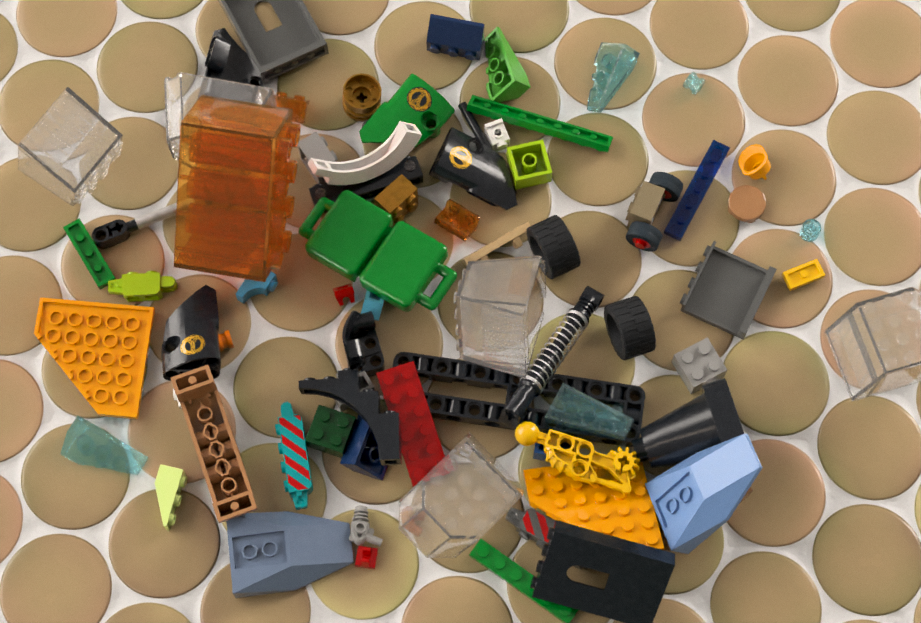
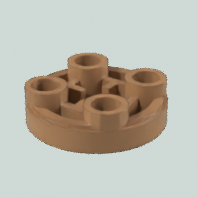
M742 185L735 188L728 199L729 214L743 222H755V220L762 216L766 208L764 194L758 188L751 185Z

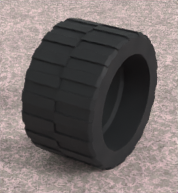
M553 215L527 228V239L533 255L541 270L549 279H554L580 266L581 261L577 246L569 229L559 216Z
M638 296L626 298L605 306L604 320L614 350L620 359L628 360L655 350L656 338L653 323L647 308Z

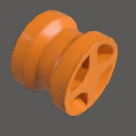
M229 330L218 334L220 352L224 351L225 348H234Z

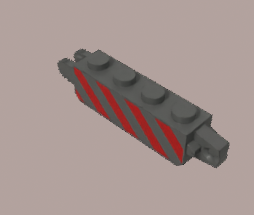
M511 507L505 518L517 528L516 531L519 532L518 535L520 537L537 542L536 545L541 549L544 543L548 544L547 534L549 528H553L555 520L533 508L523 512ZM575 565V566H574V567H576V568H578V569H580V570H582V568H584V569L587 570L586 567H582V566H578V565Z

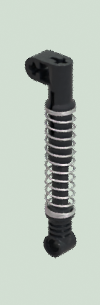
M590 286L584 289L574 308H570L567 311L563 321L556 327V332H553L552 337H549L548 342L544 344L545 348H542L541 353L537 354V359H534L533 364L529 366L530 369L525 371L526 375L521 377L518 383L519 387L501 411L499 422L513 430L523 422L529 405L535 397L542 393L546 384L549 383V379L553 377V373L557 371L561 362L564 361V357L568 355V352L575 345L583 330L586 329L590 316L600 306L605 296L604 294Z

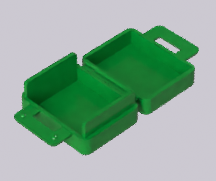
M349 190L341 192L335 202L326 197L319 199L298 230L302 237L308 239L305 244L308 256L352 282H355L356 278L360 276L359 280L364 289L404 312L411 311L416 303L431 311L438 307L457 279V272L443 264L448 257L447 247L443 243L404 221H398L392 228L393 219L390 213ZM327 210V214L314 231L312 228L317 223V221L324 213V211ZM439 274L444 278L431 297L423 294L434 276Z

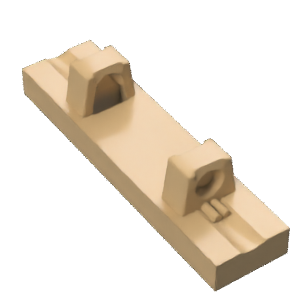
M529 222L521 224L461 259L462 264L468 266L478 260L483 268L491 264L487 256L488 253L509 241L514 249H518L523 245L519 236L526 232L527 228L531 225Z

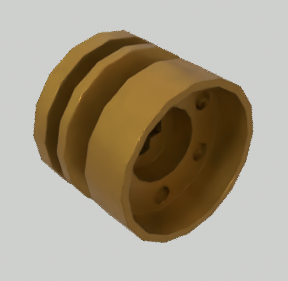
M359 73L352 75L346 80L343 85L342 106L349 118L364 122L370 119L380 107L382 89L375 77Z

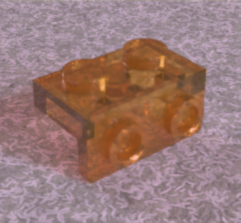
M276 92V94L270 96L267 117L305 123L307 105L310 100H305V96L301 95L289 97L285 92Z
M448 199L445 208L435 217L434 223L466 242L477 229L480 216L454 200Z

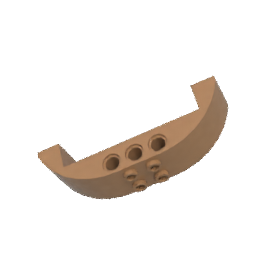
M209 365L171 377L213 501L212 505L218 523L258 510L247 472Z

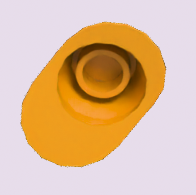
M751 145L739 156L738 163L745 176H749L753 180L767 179L766 174L771 169V163L761 145Z

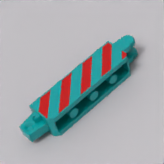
M285 401L281 405L282 417H278L279 424H275L277 436H281L278 449L279 454H283L284 461L281 462L282 473H286L287 480L283 481L284 489L293 498L296 510L308 508V495L313 491V483L302 417L298 414L294 415L290 402Z

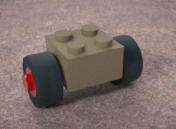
M655 172L652 174L649 182L644 181L641 187H637L634 200L629 205L625 219L628 220L627 228H629L626 240L632 246L648 252L658 249L662 233L652 225L662 200L676 202L679 199L683 190L681 180L666 172Z

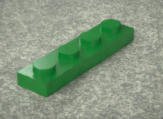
M80 218L64 226L63 229L98 288L101 290L108 286V281L115 280L116 278Z

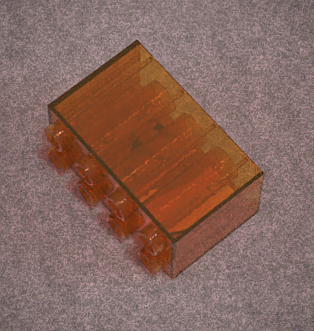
M206 95L199 97L181 121L174 267L261 282L266 281L272 269L280 270L284 253H289L292 241V231L285 230L286 219L292 218L295 197L287 194L289 183L294 184L296 180L298 162L290 160L292 147L297 148L301 132L300 124L292 123L293 109Z

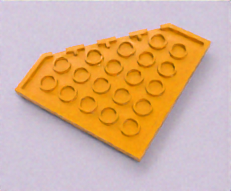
M40 297L34 335L99 416L138 419L155 308Z
M625 461L621 462L619 475H621L622 469L625 466ZM642 462L637 464L640 466V469L635 471L636 477L630 480L631 491L628 495H623L620 491L598 483L591 485L575 481L571 477L566 476V473H559L558 469L551 466L523 470L529 505L546 512V515L552 519L664 550L654 506L645 486L647 479ZM592 466L597 477L618 482L608 470ZM575 467L574 471L577 474H582L584 469L582 467Z

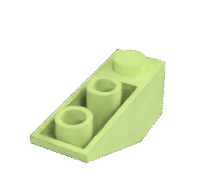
M160 464L155 480V488L163 526L169 531L176 521V514L174 513L176 506L179 507L181 504L182 495L180 493L187 484V476L183 469Z

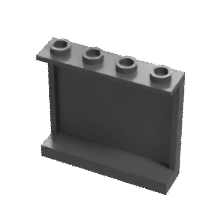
M713 241L712 245H707L703 256L706 257L704 262L700 261L695 270L698 272L696 278L692 277L688 284V288H690L688 294L684 293L680 300V304H682L681 311L744 340L777 269L770 266L766 270L716 247V241Z

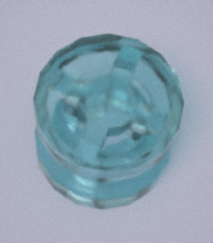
M693 71L685 80L683 87L689 88L696 95L706 80L697 77V74Z
M815 219L806 220L800 230L802 239L807 242L815 241L821 232V224Z

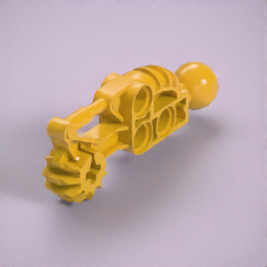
M529 421L520 423L515 429V438L521 445L531 446L535 443L544 445L543 451L546 454V462H550L551 467L558 469L559 473L564 472L566 476L571 477L575 481L591 485L598 483L608 486V488L620 491L623 495L630 493V480L636 477L635 471L640 469V466L637 465L640 462V458H634L636 452L633 451L630 454L629 447H626L625 451L618 447L617 452L611 450L605 455L594 451L593 444L587 440L549 429L548 434L540 432L536 424ZM567 442L571 447L563 449L560 444ZM586 448L590 454L582 455L579 450ZM625 461V466L622 469L621 475H619L621 462ZM592 466L608 470L618 482L597 477ZM582 467L584 469V472L582 474L575 473L574 468Z

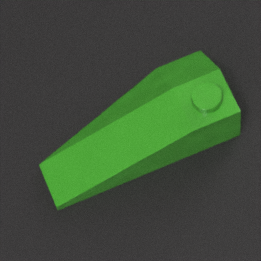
M496 27L485 37L486 58H488L486 74L489 75L486 90L490 100L500 103L518 99L531 86L523 67L499 27Z

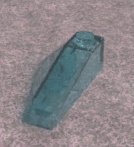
M80 416L76 417L67 431L60 453L62 456L80 465L85 464L95 466L96 468H107L135 475L140 473L148 460L147 456Z

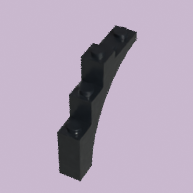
M344 368L342 371H338V378L327 376L323 379L305 378L299 381L301 394L332 398L347 405L362 417L376 438L381 465L402 464L399 413L389 410L380 414L379 393L373 389H365L363 392H360V375L358 370Z

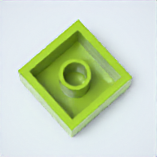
M543 139L507 147L506 158L515 190L552 181V169Z

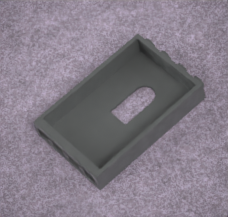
M218 0L263 83L329 53L327 43L303 0ZM259 2L270 3L282 25L266 32L254 11L255 6Z

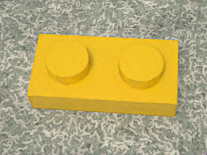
M818 259L784 271L782 277L789 291L824 278L825 273Z

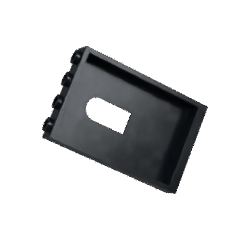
M556 520L554 527L549 528L547 534L548 544L544 543L541 552L543 559L538 560L536 566L537 577L533 576L530 588H533L532 597L624 623H653L675 567V553ZM578 565L607 573L609 577L605 588L601 589L571 580L567 575V570L572 566Z

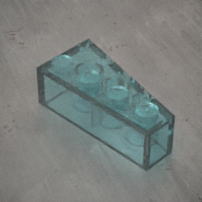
M565 383L560 387L544 417L545 422L624 441L634 424L633 418Z

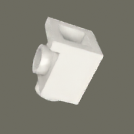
M502 118L485 124L484 133L493 151L497 149L503 150L510 145V137Z

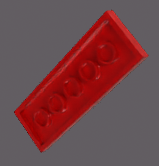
M414 361L376 373L388 411H395L400 416L401 452L412 486L450 474Z

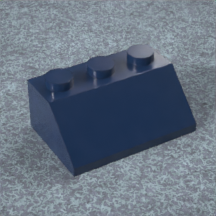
M431 14L426 41L427 51L435 54H448L451 57H465L468 60H480L484 45L485 24Z
M358 415L340 464L354 472L383 481L388 465H381L376 438L368 424Z

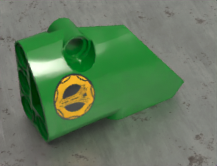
M410 74L388 102L382 103L359 131L362 143H384L391 136L399 121L415 124L421 132L422 136L414 147L416 148L426 139L438 137L441 133V127L448 121L455 110L433 87L415 74ZM431 125H434V126H435V127L432 128V129H429V128H428V127L431 126Z

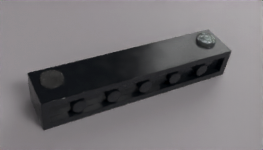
M406 156L392 169L371 180L351 185L319 183L309 188L313 206L322 197L335 202L344 190H349L368 200L375 198L401 174L413 185L423 183V173L417 157Z

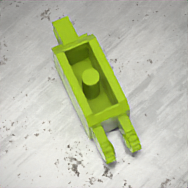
M147 271L146 273L128 272L127 274H122L120 279L108 281L109 294L123 295L128 302L159 301L163 297V293L175 292L178 289L174 277L161 276L160 272Z

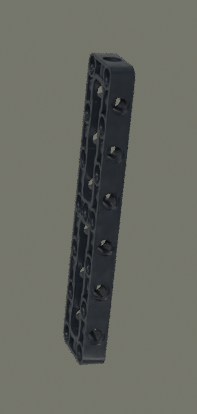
M400 352L395 356L393 367L399 366L401 361H414L419 377L452 383V381L466 383L467 386L490 389V387L500 388L507 391L505 404L424 392L432 418L513 430L499 422L502 409L519 387L514 382V379L526 375V369L410 352ZM442 366L447 368L443 373L437 371ZM482 372L485 374V377L477 378L475 374ZM553 374L541 395L567 400V398L582 400L583 403L606 406V404L621 406L623 408L622 421L528 408L523 422L529 421L536 424L539 431L548 434L549 429L591 442L632 447L631 440L638 439L641 434L645 392L641 387L635 385ZM558 383L562 385V388L556 390L552 385ZM598 389L601 394L593 395L591 390ZM637 395L639 400L633 401L630 399V396ZM438 403L441 407L435 410L431 408V405ZM471 409H478L480 413L478 415H471L469 411ZM554 420L557 425L550 427L547 422ZM593 426L596 431L590 433L586 430V427ZM632 432L635 437L627 438L625 433Z

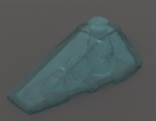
M601 42L594 60L596 71L592 74L594 84L589 92L588 111L599 113L603 111L633 71L640 54L626 44Z

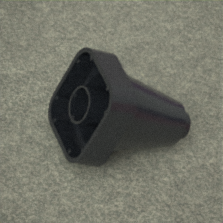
M723 378L703 384V394L641 428L640 433L642 437L631 440L636 457L640 458L639 463L649 460L651 468L675 466L699 451L744 434L726 379Z

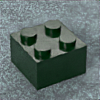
M318 405L305 439L307 447L342 458L354 428L356 416Z

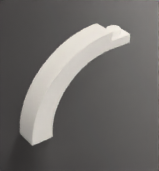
M399 121L391 136L381 146L365 156L344 162H331L310 158L308 165L312 173L317 177H323L327 184L351 185L365 182L384 174L399 164L413 150L422 134L415 124Z

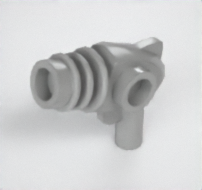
M362 505L356 506L355 514L352 518L353 521L351 522L349 541L354 542L358 546L363 545L366 541L380 547L383 539L373 536L374 529L370 528L368 523L367 507Z

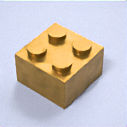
M401 174L374 198L375 205L391 214L394 226L398 221H403L406 214L412 213L418 207V189Z

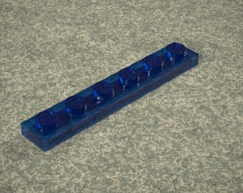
M715 140L712 141L665 228L664 234L678 241L682 240L725 160L730 147Z

